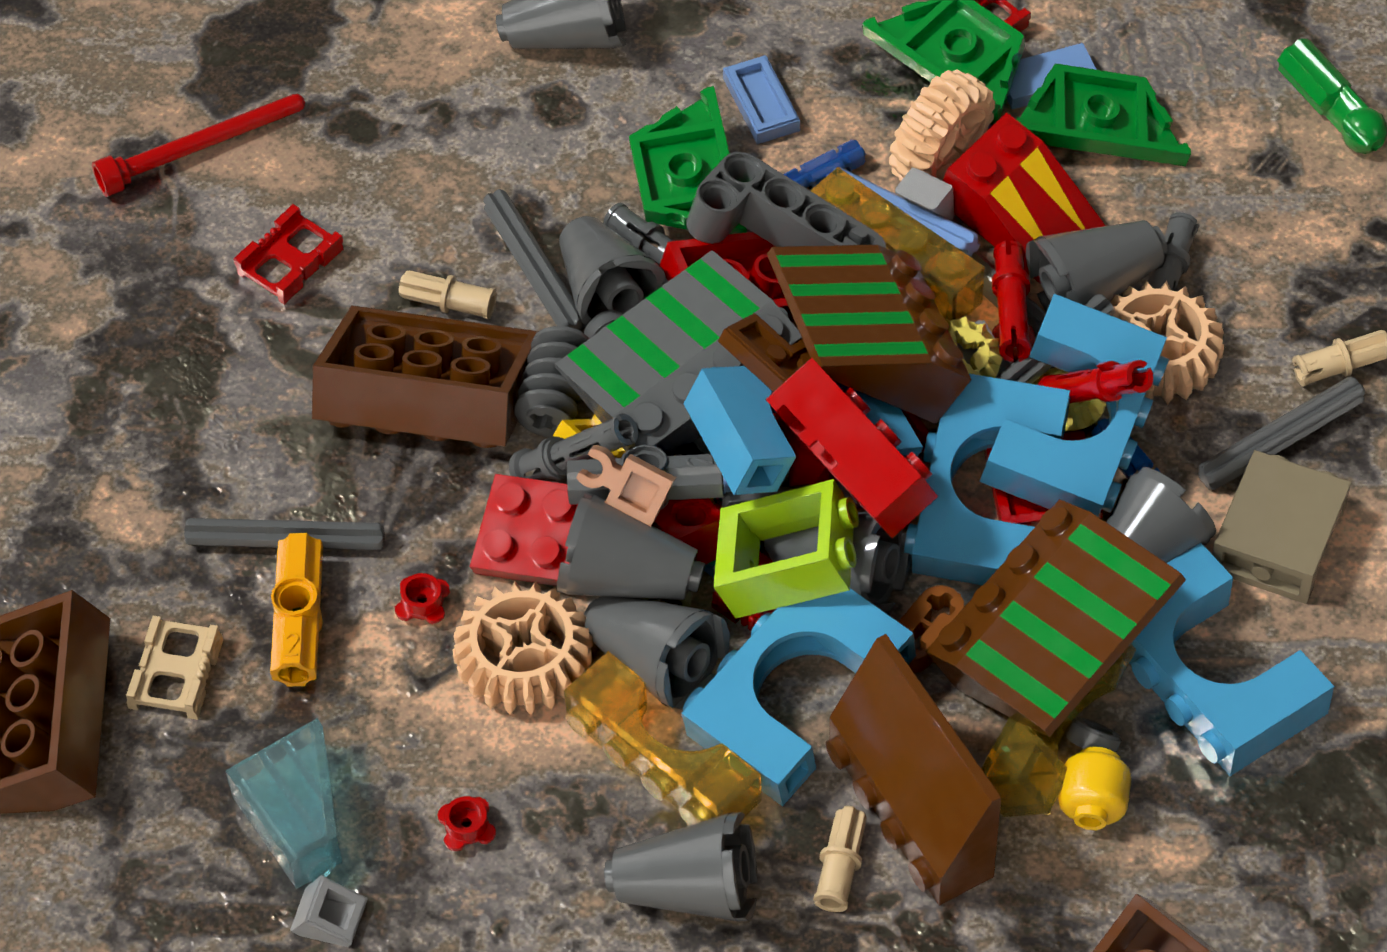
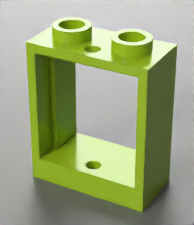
M832 479L721 508L713 587L733 616L740 618L849 591L851 568L856 566L853 529L858 527L859 524L858 511L854 501L850 497L846 498L835 480ZM819 526L816 552L758 566L760 541Z

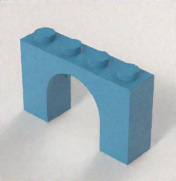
M1054 294L1029 356L1069 373L1098 368L1096 365L1107 361L1125 364L1135 360H1142L1148 364L1144 368L1137 370L1151 367L1154 377L1152 385L1157 387L1161 382L1169 358L1161 356L1167 337L1057 294ZM1146 392L1123 394L1120 400L1105 402L1109 412V426L1101 433L1084 440L1070 441L1058 439L1004 418L979 482L1047 509H1051L1061 499L1085 509L1097 517L1101 509L1111 513L1122 485L1114 482L1113 478L1118 467L1127 470L1138 443L1129 439L1134 425L1143 428L1153 400L1145 397Z
M745 366L702 368L683 404L733 495L777 492L797 456L773 416V413L777 412L765 400L773 391ZM835 382L844 393L850 388ZM853 389L871 409L866 414L869 420L875 425L882 419L902 441L896 449L904 457L911 451L918 457L923 446L902 410Z
M969 374L972 380L940 418L937 433L928 432L923 461L931 463L930 471L933 475L926 482L938 497L920 513L918 525L909 524L904 553L912 555L913 573L984 585L1004 563L1008 554L1015 547L1019 546L1035 528L1033 526L992 520L975 514L959 500L953 489L952 481L959 467L969 457L987 448H993L1004 418L1063 440L1069 412L1070 390Z
M1199 543L1167 563L1182 573L1186 581L1122 653V656L1132 666V671L1138 682L1146 689L1152 688L1164 702L1170 718L1179 726L1185 725L1198 741L1203 755L1214 764L1218 762L1226 773L1232 776L1327 715L1334 685L1301 650L1258 677L1235 684L1218 683L1202 678L1192 672L1181 661L1174 644L1188 630L1229 606L1233 576L1202 543Z
M851 588L849 591L776 608L772 614L766 613L759 618L751 631V637L738 651L732 650L723 658L718 666L717 674L705 688L698 687L689 695L681 713L686 734L783 807L816 770L812 746L771 717L759 704V692L766 677L781 663L803 655H821L832 658L856 673L875 640L884 634H887L909 665L916 657L914 633Z

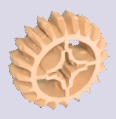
M958 69L953 72L947 70L940 77L936 76L933 78L929 87L922 88L920 96L915 101H911L910 109L907 114L902 116L903 121L895 131L896 139L890 145V152L892 154L889 157L892 174L898 177L901 182L911 168L914 167L943 181L947 169L988 130L989 124L994 119L992 113L995 109L993 91L988 89L978 78L969 73L965 74Z
M1146 280L1141 291H1137L1129 286L1123 293V297L1115 295L1110 302L1115 309L1113 317L1167 337L1161 352V356L1169 358L1167 367L1159 386L1152 385L1146 392L1145 397L1153 399L1154 396H1161L1168 405L1173 399L1174 394H1178L1187 400L1189 395L1192 394V388L1203 391L1205 385H1207L1208 378H1214L1217 373L1219 362L1223 358L1224 344H1222L1224 331L1222 323L1217 322L1215 308H1205L1203 295L1190 299L1186 286L1178 292L1170 290L1167 281L1161 289H1154Z
M514 581L511 592L503 594L494 586L491 593L492 600L489 601L477 596L474 603L475 611L463 610V616L461 617L462 626L456 627L454 633V663L457 664L459 679L463 684H468L469 692L473 695V698L484 696L485 703L489 706L490 710L501 702H504L505 710L509 715L512 714L517 705H525L526 711L532 715L535 710V704L541 702L552 710L555 704L554 696L558 695L569 700L573 692L572 685H583L585 669H590L592 663L591 647L593 646V640L589 633V628H585L586 616L583 612H577L576 604L573 602L572 597L561 600L560 593L557 592L556 587L542 594L541 587L536 581L529 591H521L520 586ZM548 630L561 639L563 642L561 649L552 646V641L546 638L545 634ZM485 647L493 649L495 656L500 658L497 666L489 662L482 654Z

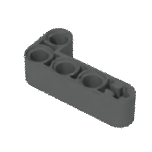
M734 152L725 156L700 183L686 220L687 229L695 239L711 244L721 242L738 224H741L776 247L880 245L886 248L885 241L877 232L760 159L745 152Z

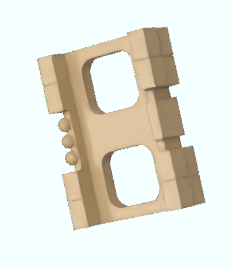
M152 616L144 640L145 648L139 663L140 670H134L126 694L128 709L138 710L140 705L182 711L187 713L188 718L198 720L206 696L205 686L206 679L209 677L208 672L211 670V665H216L223 643L222 633H220L217 625L210 624L209 627L164 621L161 620L160 616ZM172 632L197 635L199 639L195 652L188 657L164 653L163 649L168 635ZM158 675L184 679L185 683L180 697L176 700H167L149 696L153 679Z

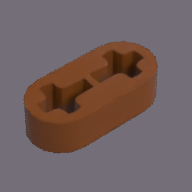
M936 585L926 589L898 621L914 633V641L921 635L920 650L916 649V657L909 664L913 673L924 671L932 664L933 660L925 651L936 640L940 631L964 608V600L961 594L954 588ZM944 606L950 608L949 614L942 612L931 623L932 608L938 611Z

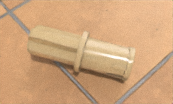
M409 270L402 275L399 283V295L402 298L438 306L442 313H448L451 309L490 319L494 312L497 299L496 289L458 282L454 275H449L444 279Z
M1379 330L1344 342L1337 338L1333 340L1331 346L1303 355L1293 356V365H1299V368L1294 369L1298 382L1304 387L1310 383L1341 373L1343 376L1348 377L1351 376L1353 369L1387 359V332Z
M845 806L843 809L836 811L828 846L820 852V860L823 863L813 901H815L814 904L825 911L843 912L848 908V897L854 872L859 870L862 865L859 850L867 817L863 811L855 809L854 806Z

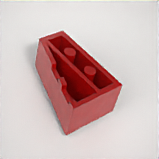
M812 357L765 399L801 442L891 538L896 536L938 497L926 482L933 474L912 451L904 457L896 449L902 441L882 419L874 425L866 416L871 409L851 387L844 393Z

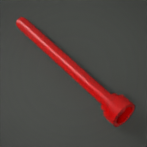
M292 94L125 160L121 156L113 159L111 155L92 162L95 179L105 197L123 191L125 189L124 185L131 183V177L300 112L305 107V99L300 94Z

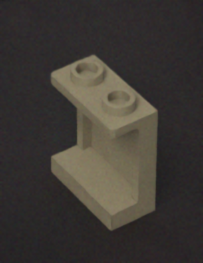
M1254 450L1214 542L1212 555L1233 576L1234 580L1307 604L1314 589L1318 568L1339 517L1343 516L1351 482L1338 478L1335 474L1328 471H1317L1290 462L1282 456L1269 455Z

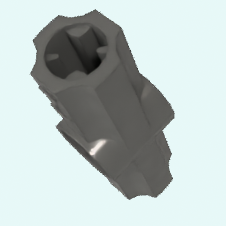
M640 445L627 450L622 455V458H615L616 463L623 466L626 458L632 454L676 477L661 509L669 503V500L724 498L723 475L711 454L666 456L658 447ZM597 459L568 460L567 486L569 504H579L581 497H584V493L594 494L606 500L611 491L604 486L589 488L582 485L576 478L582 469L588 470L592 474H601L603 471L601 462Z

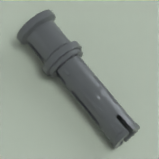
M621 413L613 419L585 429L566 439L556 436L542 440L538 448L534 450L524 448L515 452L509 462L510 476L560 482L567 479L568 460L595 459L588 455L594 445L603 446L611 452L624 446H630L638 439V427L632 417ZM536 469L533 475L526 476L525 473Z

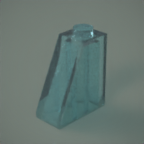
M318 718L226 770L232 797L296 889L309 881L313 882L321 875L324 877L328 876L335 866L342 863L329 754L323 725Z

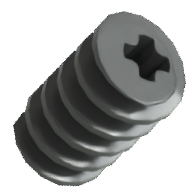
M565 326L547 327L537 332L532 339L531 351L527 357V367L523 372V382L518 390L519 397L514 405V415L523 427L538 436L552 437L562 420H573L578 414L577 404L581 397L555 368V363L590 339L580 330Z

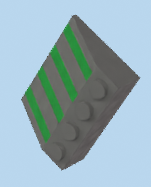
M711 250L556 362L555 368L601 423L613 419L621 413L632 417L638 427V439L632 445L622 447L625 451L635 446L653 445L660 448L666 456H674L701 436L683 404L701 369L744 366L718 342L725 328L755 313L790 345L802 340L799 330L771 298Z

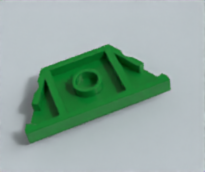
M974 0L918 1L901 7L902 15L877 23L875 17H872L862 23L864 36L929 82L936 76L940 77L947 70L953 72L956 69L978 78L988 89L993 91L995 109L992 112L994 119L990 125L993 126L1000 119L1025 48V39L1021 32Z
M1055 63L1045 77L1043 85L1037 88L1030 98L1022 115L1016 118L1017 121L1040 138L1047 146L1185 167L1191 155V149L1188 144H1179L1170 130L1173 120L1165 107L1157 102L1156 93L1146 77Z
M714 86L700 91L701 99L681 111L676 106L663 114L656 123L646 125L629 136L630 150L646 222L652 221L656 224L688 230L686 220L697 188L722 159L730 154ZM738 224L730 234L747 233V228Z

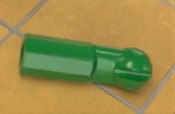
M1298 39L1294 44L1283 50L1277 59L1279 62L1278 70L1320 115L1325 116L1342 134V139L1349 149L1357 153L1367 154L1378 150L1384 144L1387 138V122L1383 115L1367 106L1352 90L1349 81L1309 39Z

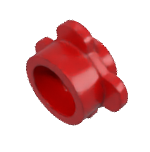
M417 573L404 578L400 583L401 602L395 606L396 616L402 621L416 618L426 620L430 624L439 623L445 617V610L442 606L444 598L450 593L449 584L445 580L437 579L427 573ZM421 598H427L426 602L420 603L418 602V600Z
M463 796L454 799L439 809L437 814L438 821L445 826L447 834L444 837V844L449 850L461 851L465 845L477 842L489 844L494 840L496 829L488 821L489 803L484 798ZM470 821L472 824L469 827H463L462 823Z

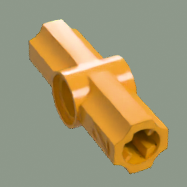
M289 533L288 537L278 541L276 583L271 594L274 617L270 674L272 680L284 683L287 687L305 686L309 681L317 679L319 631L323 624L320 610L323 543L321 539L313 538L308 533ZM299 607H302V608H303V609H301V610L291 611V610L294 609V608H299Z

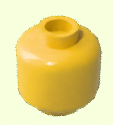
M1103 747L1084 748L1080 753L1068 758L1063 766L1058 795L1060 809L1069 818L1073 819L1077 826L1087 830H1100L1106 825H1111L1121 820L1128 809L1132 781L1130 768L1120 759L1116 752Z

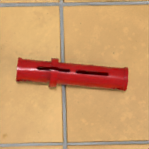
M1010 240V255L1006 254V241L1000 242L994 248L993 257L996 273L992 277V291L997 297L1000 356L1006 361L1014 362L1013 348L1017 347L1020 362L1027 359L1031 353L1027 316V295L1030 292V277L1024 270V247L1019 242Z
M1135 360L1125 364L1107 361L1096 365L1098 367L1096 369L1044 376L1040 379L1038 385L1070 390L1069 404L1090 401L1092 399L1111 402L1120 400L1123 394L1148 391L1153 384L1154 377L1151 367L1137 370L1144 368L1148 364L1145 361Z

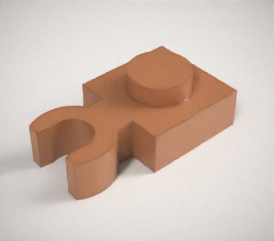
M594 445L588 455L601 462L603 471L601 474L596 475L582 469L576 477L577 480L589 488L604 486L611 491L605 501L606 504L651 527L676 477L632 454L626 458L623 466L616 463L615 457L610 450L603 446Z

